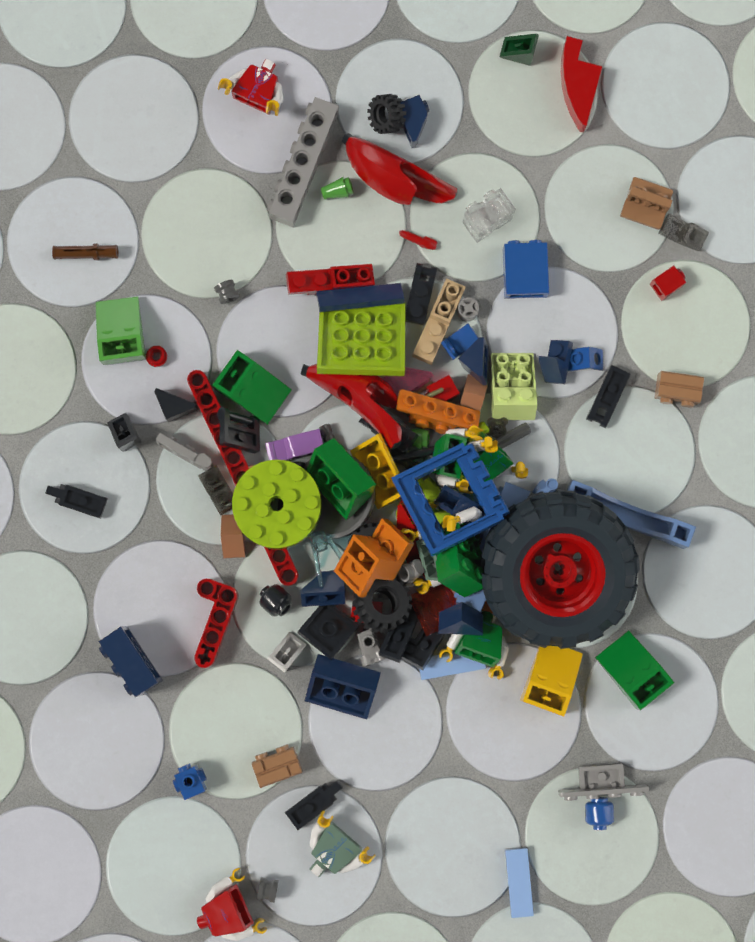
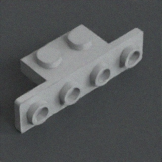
M622 763L578 766L580 788L558 790V795L564 797L566 801L577 800V796H586V799L600 798L599 795L608 794L610 798L621 797V793H630V796L644 795L643 792L649 791V786L646 784L625 785Z

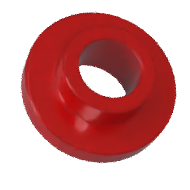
M152 346L146 352V360L153 367H161L167 361V352L161 346ZM159 353L161 355L160 359L154 360V354Z

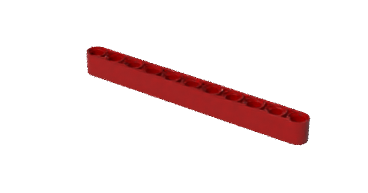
M193 370L187 377L188 385L236 486L238 475L249 470V466L241 450L220 445V423L217 425L211 424V417L216 415L219 408H221L220 403L204 372ZM197 376H201L204 379L200 386L193 385V379ZM206 395H210L213 398L209 405L202 404V398ZM232 453H237L240 456L236 464L229 463L228 459ZM265 548L280 582L286 586L296 584L299 574L288 549ZM282 550L285 552L284 561L276 562L274 560L276 551ZM286 570L294 572L295 578L293 581H284L283 573Z

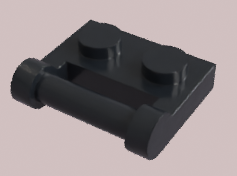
M219 408L217 418L220 420V445L254 454L259 452L260 420L255 416L248 417L230 412L228 408ZM230 421L245 424L247 427L232 424Z

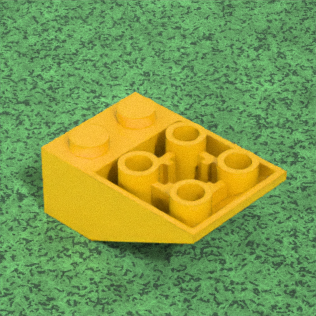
M539 646L520 700L564 717L573 693L583 653L570 648L560 649L557 646L543 648Z

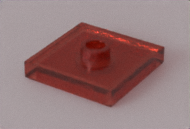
M441 584L436 587L430 586L425 594L419 592L411 594L412 601L410 602L426 636L438 632L439 612L456 605V598L452 590Z

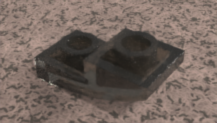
M215 465L198 475L219 514L223 515L232 510L233 492L218 466Z

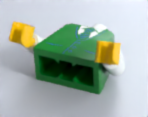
M475 425L469 429L447 430L436 441L433 457L461 443H464L466 446L468 437L476 441L483 440L477 434L484 430ZM457 461L432 472L436 474L435 477L440 486L444 487L446 485L451 489H459L462 493H473L468 490L469 483L467 480H459L461 468Z
M483 432L478 435L483 440H474L467 444L473 443L480 456L474 463L482 460L490 474V477L484 480V482L503 475L515 474L520 479L528 476V468L525 467L523 462H517L516 466H514L507 453L498 446V441H492V438L486 436Z
M484 611L481 612L483 614V636L452 634L446 644L447 648L439 652V658L442 657L444 652H449L450 656L446 662H450L453 658L452 651L455 650L457 655L490 666L491 668L488 670L490 678H493L494 672L498 670L497 679L500 680L504 676L501 667L505 665L509 648L505 637L502 635L501 626L492 623L493 614Z

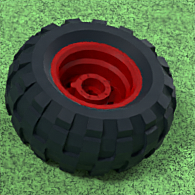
M574 491L539 492L528 496L526 500L516 505L510 506L508 508L510 513L504 516V520L501 523L491 527L488 532L480 560V566L484 569V572L481 573L483 577L482 588L494 616L500 620L504 628L516 637H521L529 641L530 644L543 648L547 646H557L560 649L574 648L578 643L590 641L591 643L604 636L605 630L612 625L616 626L625 616V609L629 602L634 600L638 588L639 555L636 552L634 539L628 528L602 502L589 495H581ZM555 543L561 544L558 551L553 549ZM579 552L581 559H573L574 554ZM536 556L543 557V561L535 562L534 559ZM557 563L561 567L559 571H557L554 567V565ZM579 574L582 575V580L580 582H576V576ZM538 578L544 579L542 585L536 583ZM564 588V592L557 594L556 589Z

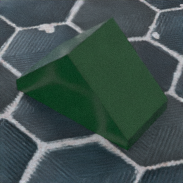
M536 33L504 37L499 57L531 66L539 35Z

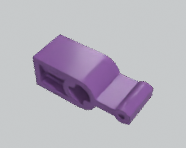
M316 429L265 443L269 460L287 461L312 455L314 449L322 445L323 442L320 430Z

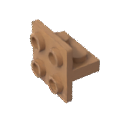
M634 177L620 216L660 230L665 215L673 201L671 200L673 190Z

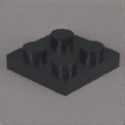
M334 605L318 606L297 633L332 660L358 629L359 625Z

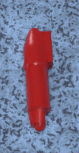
M399 231L401 237L422 248L435 250L438 242L427 236L420 237L409 231Z

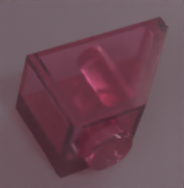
M405 367V376H385L383 380L392 387L398 397L401 389L414 392L431 381L434 375L429 371Z

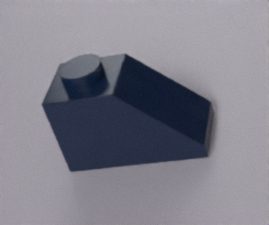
M420 95L400 103L405 105L403 111H406V115H403V118L406 121L402 124L404 125L403 129L411 148L416 147L426 124L428 112H430L426 100L422 101Z
M334 570L322 571L300 590L302 607L346 604L345 582Z

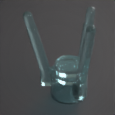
M317 531L310 534L308 538L313 551L319 587L322 588L323 580L319 552L327 550V545L329 544L339 560L342 554L334 544L331 535L326 536L325 531Z

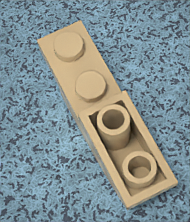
M446 278L412 354L413 358L432 365L464 293L465 286Z

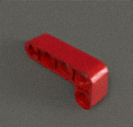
M206 578L199 581L197 592L201 597L214 601L194 657L195 663L201 668L211 667L215 663L239 597L238 591L235 588ZM207 582L213 585V591L209 595L204 594L202 591V586ZM226 590H231L234 594V598L230 602L223 600L222 595ZM219 610L226 613V619L222 623L215 620V614ZM211 631L217 632L219 636L218 641L214 644L210 643L207 639L208 633ZM204 644L208 647H215L214 651L209 650L208 657L211 660L205 662V664L202 663L203 659L200 658V655L205 654L207 648H203Z

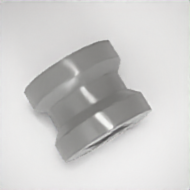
M471 297L462 299L457 308L458 317L463 321L474 320L479 311V304Z

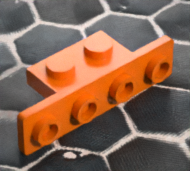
M404 389L399 391L396 409L410 414L409 423L416 424L418 428L434 429L437 433L445 434L447 430L456 427L467 429L473 425L479 427L480 411Z

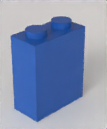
M518 240L508 241V244H504V299L547 298L549 295L547 243H542L541 240H530L529 243H520Z

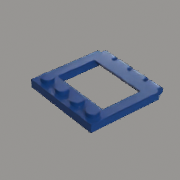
M461 443L391 478L431 557L501 523L504 520V516L510 513L503 498L494 501L501 494L492 479L484 482V480L490 477V474L482 460L474 463L480 456L473 443L467 446ZM457 461L486 516L445 535L417 480Z

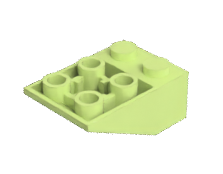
M491 353L492 420H535L537 393L534 353Z

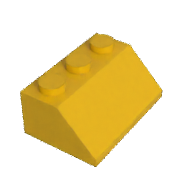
M381 433L350 450L352 456L360 460L368 468L376 483L375 505L377 509L401 499L391 479L400 473Z

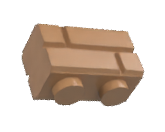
M660 371L657 375L654 398L660 399L662 404H673L674 401L681 402L683 407L693 408L694 405L701 403L704 377Z
M288 744L276 748L277 753L268 755L267 752L255 756L256 760L252 761V767L260 788L303 772L294 746L289 748Z

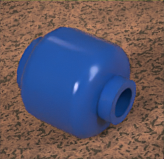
M607 797L590 799L585 804L586 823L592 825L593 830H607V826L614 822L613 803L608 801Z

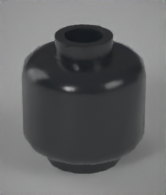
M267 585L260 592V606L271 616H283L290 610L292 606L291 595L280 585Z

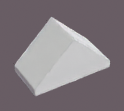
M289 632L267 659L285 673L306 647V644Z

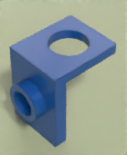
M468 323L443 340L441 344L452 360L464 353L479 337Z
M594 347L572 349L568 372L584 369L603 371V350ZM595 353H596V355H597V357H598V364H597V365H596V363H595V361H594V355H595Z

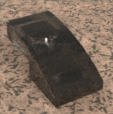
M668 214L658 234L690 249L701 251L709 232L692 222L686 223L678 217Z

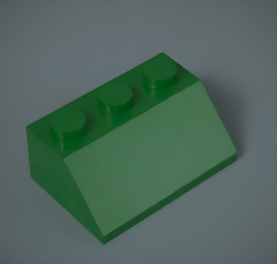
M335 438L314 449L306 471L314 479L319 491L344 519L348 520L371 497L376 483Z

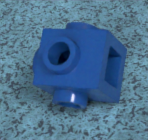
M190 763L178 768L179 773L174 775L175 780H173L176 791L178 793L181 792L184 800L207 790L204 783L207 778L202 768L199 769L197 765L191 767ZM187 777H190L193 782L189 783Z

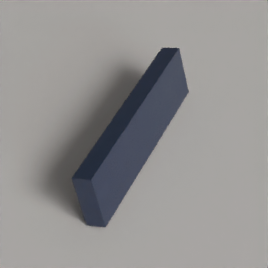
M401 283L316 291L319 312L404 303Z

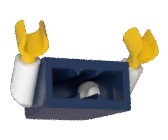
M444 485L438 497L434 499V502H429L431 508H436V510L443 509L451 514L445 515L443 518L442 528L447 527V531H455L457 522L459 524L464 522L470 524L486 516L479 504Z

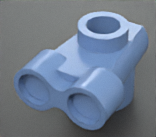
M553 478L548 479L547 482L541 480L532 493L556 492L558 482Z

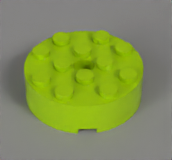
M267 460L258 463L242 475L234 489L232 511L239 529L251 541L265 548L285 549L299 544L314 531L321 515V496L314 479L305 469L290 461ZM276 499L283 501V508L279 511H275L271 507V503Z

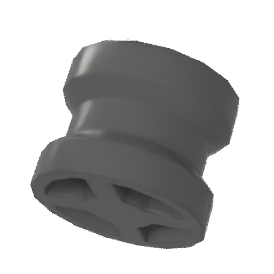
M232 279L221 282L214 287L215 292L220 296L219 301L221 304L230 303L240 297L239 292L234 288L235 283Z
M261 877L257 900L268 899L270 902L275 903L279 880L267 881L266 878Z

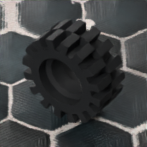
M396 94L377 95L371 99L372 102H369L368 105L371 109H367V113H370L368 120L372 121L370 126L374 127L373 130L379 134L400 131V128L404 126L402 123L406 121L403 118V115H406V111H403L405 105L400 104L402 99L398 98ZM386 108H387V111H388V120L386 119V116H385V109H386Z

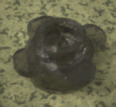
M491 417L487 420L489 432L486 434L488 436L498 438L506 434L507 418L495 419Z

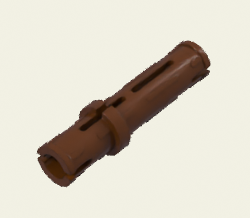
M93 243V246H53L52 256L54 260L93 258L94 261H99L100 258L118 259L119 250L117 245H99L98 243Z

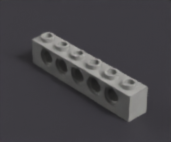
M317 97L314 98L313 103L309 102L305 112L307 118L305 122L300 123L298 134H300L298 141H294L290 149V153H292L290 161L286 160L282 172L284 176L282 180L277 181L275 186L276 196L274 200L270 199L267 211H269L270 219L294 228L338 117V105ZM321 120L323 124L316 127L312 125V122ZM307 139H313L315 144L307 146L304 142ZM300 158L308 160L305 165L297 164V160ZM297 177L300 179V182L292 185L289 183V180ZM286 196L293 199L289 204H283L281 200Z

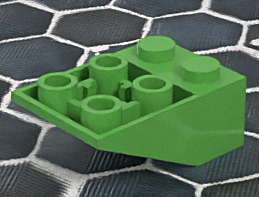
M139 297L96 302L99 361L103 365L146 360Z

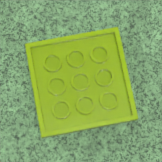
M405 303L319 312L317 374L405 376Z

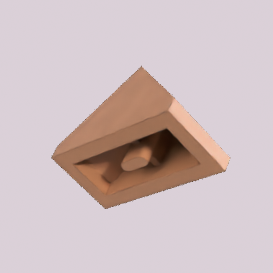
M468 374L460 406L481 411L487 385H482L472 375Z
M233 514L221 516L223 558L245 557V537L239 529Z

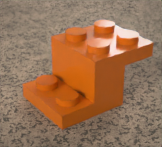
M382 518L372 536L353 534L334 572L359 597H366L375 579L394 580L414 543L391 521Z

